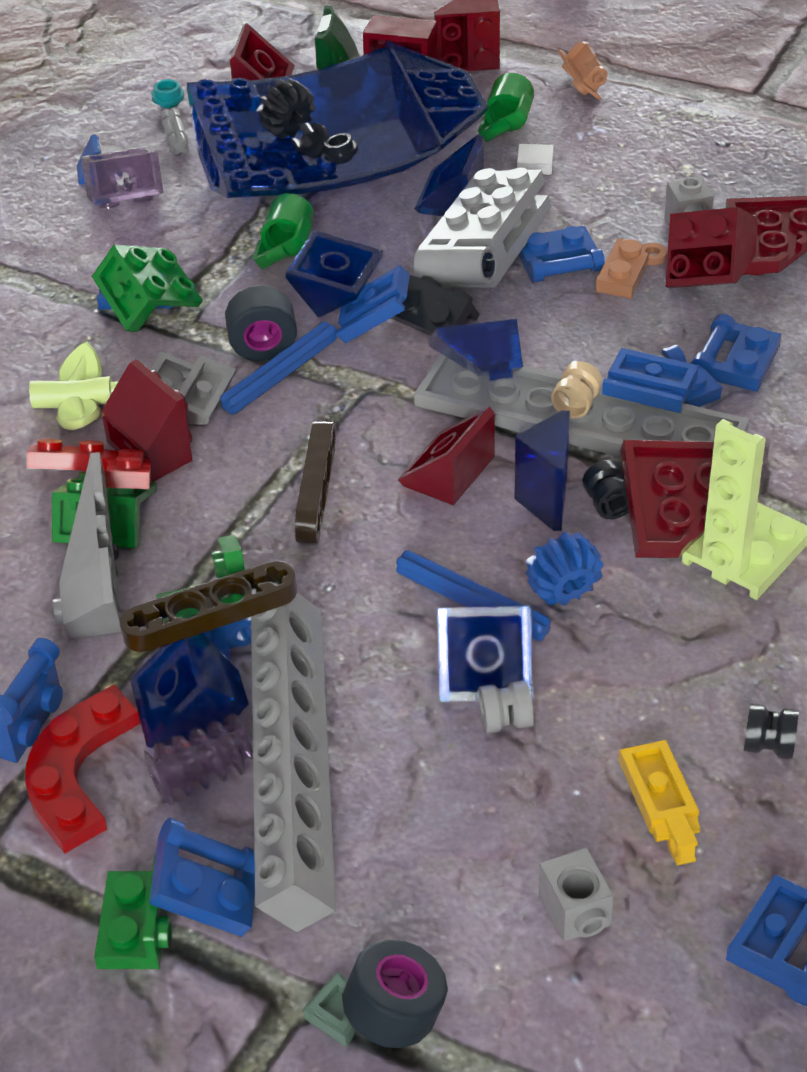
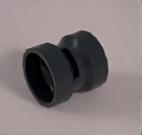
M604 460L592 465L585 472L582 482L586 492L593 499V505L602 518L614 520L628 514L629 508L624 473L620 465L613 460Z
M750 703L744 751L759 753L766 749L773 750L777 756L793 758L799 710L784 708L780 712L769 711L765 705Z

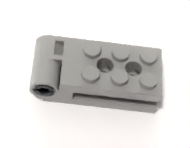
M520 167L510 171H495L491 168L477 171L416 251L414 257L415 276L419 279L422 276H428L440 283L442 287H496L526 245L530 235L535 232L552 208L548 195H536L545 183L542 170H527Z

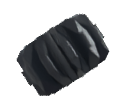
M289 78L286 81L279 79L274 88L268 86L267 95L260 97L263 104L256 110L260 115L259 122L263 128L275 137L283 140L288 136L295 138L297 132L301 130L300 125L313 120L310 114L315 111L316 106L313 103L314 96L310 90L298 81Z

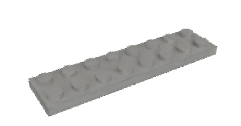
M448 347L442 349L414 393L415 406L468 418L490 406L495 412V426L621 457L620 449L623 440L714 442L716 425L722 419L733 423L734 427L747 433L750 420L685 403L682 404L680 413L602 395V387L597 396L593 398V403L586 415L581 418H570L559 413L551 402V393L557 383L561 381L562 374Z

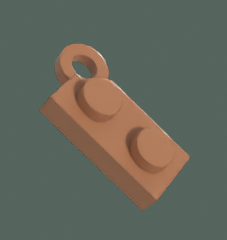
M617 238L596 279V292L632 299L647 266L660 265L666 261V247L659 243L650 242L641 245L639 241L634 239L625 240Z

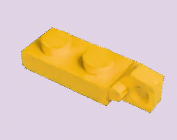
M662 740L619 749V764L650 834H653L656 842L667 840L668 850L677 866L696 862L695 846H698V842L694 834L700 833L698 822L699 809L667 741Z

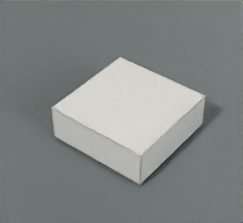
M519 144L517 168L542 170L544 175L552 174L553 145Z

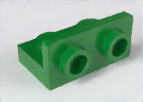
M154 855L152 871H108L94 955L97 969H160L162 948H170L172 919L171 916H166L167 910L149 904L156 855Z

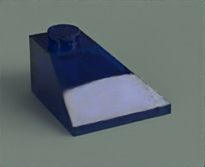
M517 319L437 328L429 337V346L477 376L489 375L490 382L513 379V372H517L523 367Z
M204 633L160 647L130 678L146 746L152 749L220 734L249 705L239 670Z

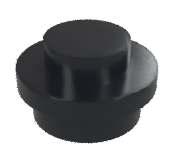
M346 133L333 135L324 142V158L334 164H345L351 161L358 151L357 143Z

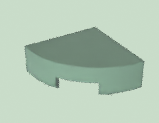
M337 972L303 1008L304 1019L347 1047L356 1030L350 1024L343 1009L342 994L348 980Z

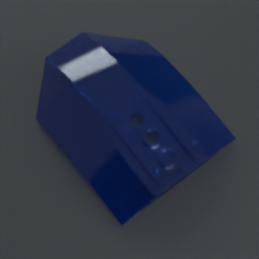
M386 41L385 47L352 60L290 76L260 80L235 78L231 81L202 79L198 82H187V94L201 164L210 189L226 198L279 196L285 193L299 195L335 190L403 172L440 152L487 113L488 110L485 99L468 71ZM291 78L309 89L314 96L313 103L316 109L310 114L313 120L307 123L323 124L327 128L329 137L340 133L349 134L358 147V151L352 160L345 164H334L327 161L323 154L319 158L306 161L302 157L306 155L298 152L291 143L293 137L288 136L282 140L263 128L259 122L260 115L256 110L263 104L260 97L267 95L268 86L274 88L279 79L286 81ZM299 130L295 138L302 139L303 131Z

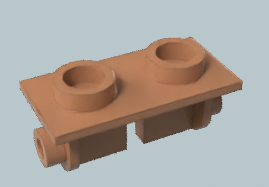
M580 41L575 43L567 54L559 49L558 53L564 61L562 68L574 78L572 84L585 96L590 93L600 100L601 96L597 89L606 82L607 71L596 58L597 56L587 42Z

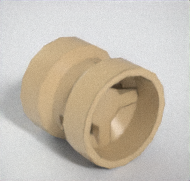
M576 361L569 364L561 376V381L557 383L551 393L553 407L562 415L570 418H581L586 415L593 403V398L597 396L603 385L601 373L596 367L587 362Z

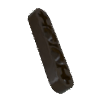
M314 420L312 423L295 514V540L298 543H319L335 453V421Z
M267 562L128 609L120 619L124 643L133 651H150L290 603L297 594L295 572L285 562ZM251 589H256V593L252 594ZM234 593L244 596L240 601L232 604L220 601L228 594ZM194 608L199 610V613L191 618L184 619L176 616L183 609ZM167 618L168 623L163 624L162 619ZM140 627H146L145 630H140Z

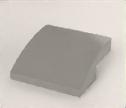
M162 351L150 369L155 370L173 390L177 389L183 394L188 404V411L186 412L187 424L195 425L208 424L220 402V396L225 393L236 372L235 368L199 355L195 364H192Z

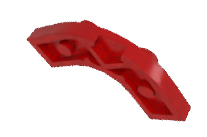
M39 439L37 440V445H30L27 451V468L87 471L90 454L100 452L106 476V488L149 489L151 482V462L144 458V451L122 449L117 451L104 449V442L94 440L80 441L79 447L62 446V440Z
M115 684L53 718L50 724L38 736L28 755L25 769V784L31 807L39 822L64 854L107 830L105 817L78 784L79 768L85 758L97 748L141 724L138 711Z

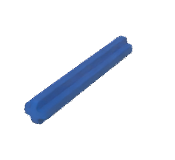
M321 322L220 396L222 409L224 411L227 410L231 415L237 414L337 339L334 325L330 326L327 322Z
M406 550L396 561V571L398 574L529 638L542 641L550 631L551 619L548 616L417 553Z

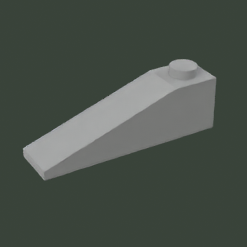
M100 452L90 454L59 581L61 598L53 599L56 626L64 625L69 639L122 632L105 473Z

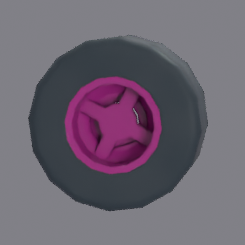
M264 285L248 287L238 292L228 302L225 310V320L229 344L235 353L243 358L258 362L268 361L295 342L297 326L293 305L287 295L277 288Z
M393 939L372 943L358 955L342 994L344 1013L358 1033L378 1045L405 1048L417 1044L431 1032L444 1005L448 992L446 975L437 960L420 946L405 940Z

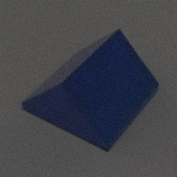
M477 134L431 170L414 208L419 214L444 216L445 212L466 185H468L475 173L484 169V138L480 134Z
M313 230L287 269L285 278L319 318L357 300L382 259L383 250Z
M563 410L515 436L514 499L553 531H562L568 476L570 411Z
M531 606L438 608L440 702L478 701V687L494 685L500 689L507 688L511 682L523 680L527 681L533 700Z

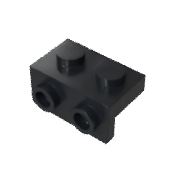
M410 275L407 297L402 303L405 309L390 319L452 345L466 319L469 318L476 321L480 314L472 304L473 298L464 291L454 288L451 292L442 288L440 283L428 276H422L419 279Z

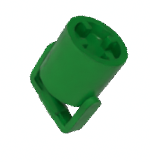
M508 72L495 79L485 106V116L482 117L477 131L485 142L506 131L518 130L525 124L534 98V88L525 76Z
M285 193L272 200L260 232L261 240L258 241L252 258L261 269L286 257L296 256L304 250L315 218L314 210L306 199L296 194Z

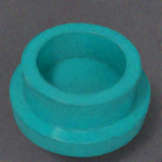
M163 79L156 82L151 93L152 101L163 108H173L183 101L185 97L180 83L173 79Z

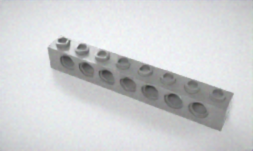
M297 592L296 597L290 603L251 616L255 907L295 932H299L336 912L321 610Z

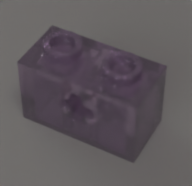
M150 146L81 157L87 198L93 204L99 205V208L117 207L120 205V201L133 199V202H147L154 199L153 195L163 193L158 151ZM122 172H125L129 177L124 178L123 185H120L116 180L121 179L123 176Z

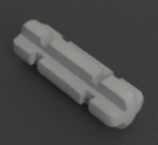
M175 108L170 110L164 109L161 112L162 124L170 144V150L175 155H178L180 152L185 154L189 150L188 139L185 135L182 121L179 118V112Z

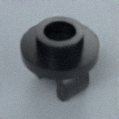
M302 123L300 125V129L303 131L302 139L292 138L291 143L298 152L304 153L310 158L321 157L325 149L324 142L329 138L327 128L320 123Z

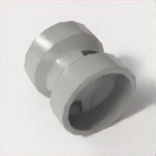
M526 680L511 682L507 688L498 689L494 685L478 687L479 710L485 733L500 732L504 726L514 725L518 729L533 727L532 698Z

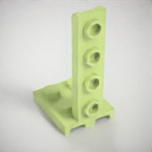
M722 419L715 428L704 534L682 554L681 563L690 566L694 562L712 571L711 578L725 585L733 581L749 589V597L758 600L807 546V525L758 502L766 439L758 434L752 435L734 427L733 423Z

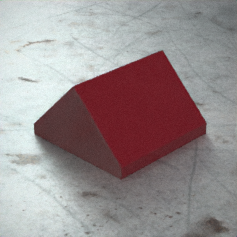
M248 23L242 27L230 58L234 101L262 102L260 97L267 95L268 86L274 88L279 79L286 81L291 78L295 65Z
M489 406L439 432L399 477L398 481L400 484L454 506L495 457V412Z

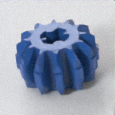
M563 532L559 538L554 540L549 537L548 543L544 546L535 547L536 555L526 560L528 569L525 574L528 577V583L533 592L537 593L540 599H544L548 606L558 602L564 606L574 598L580 600L581 595L587 591H593V583L603 577L601 569L604 564L600 559L601 555L595 545H592L581 532L572 535L568 532Z

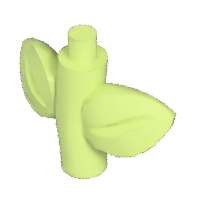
M84 342L75 348L61 364L58 371L59 381H30L29 394L31 406L33 409H58L56 419L62 428L68 430L79 429L99 418L101 408L98 405L106 404L118 382H112L110 376L101 377L102 368L99 357L94 348L88 342Z

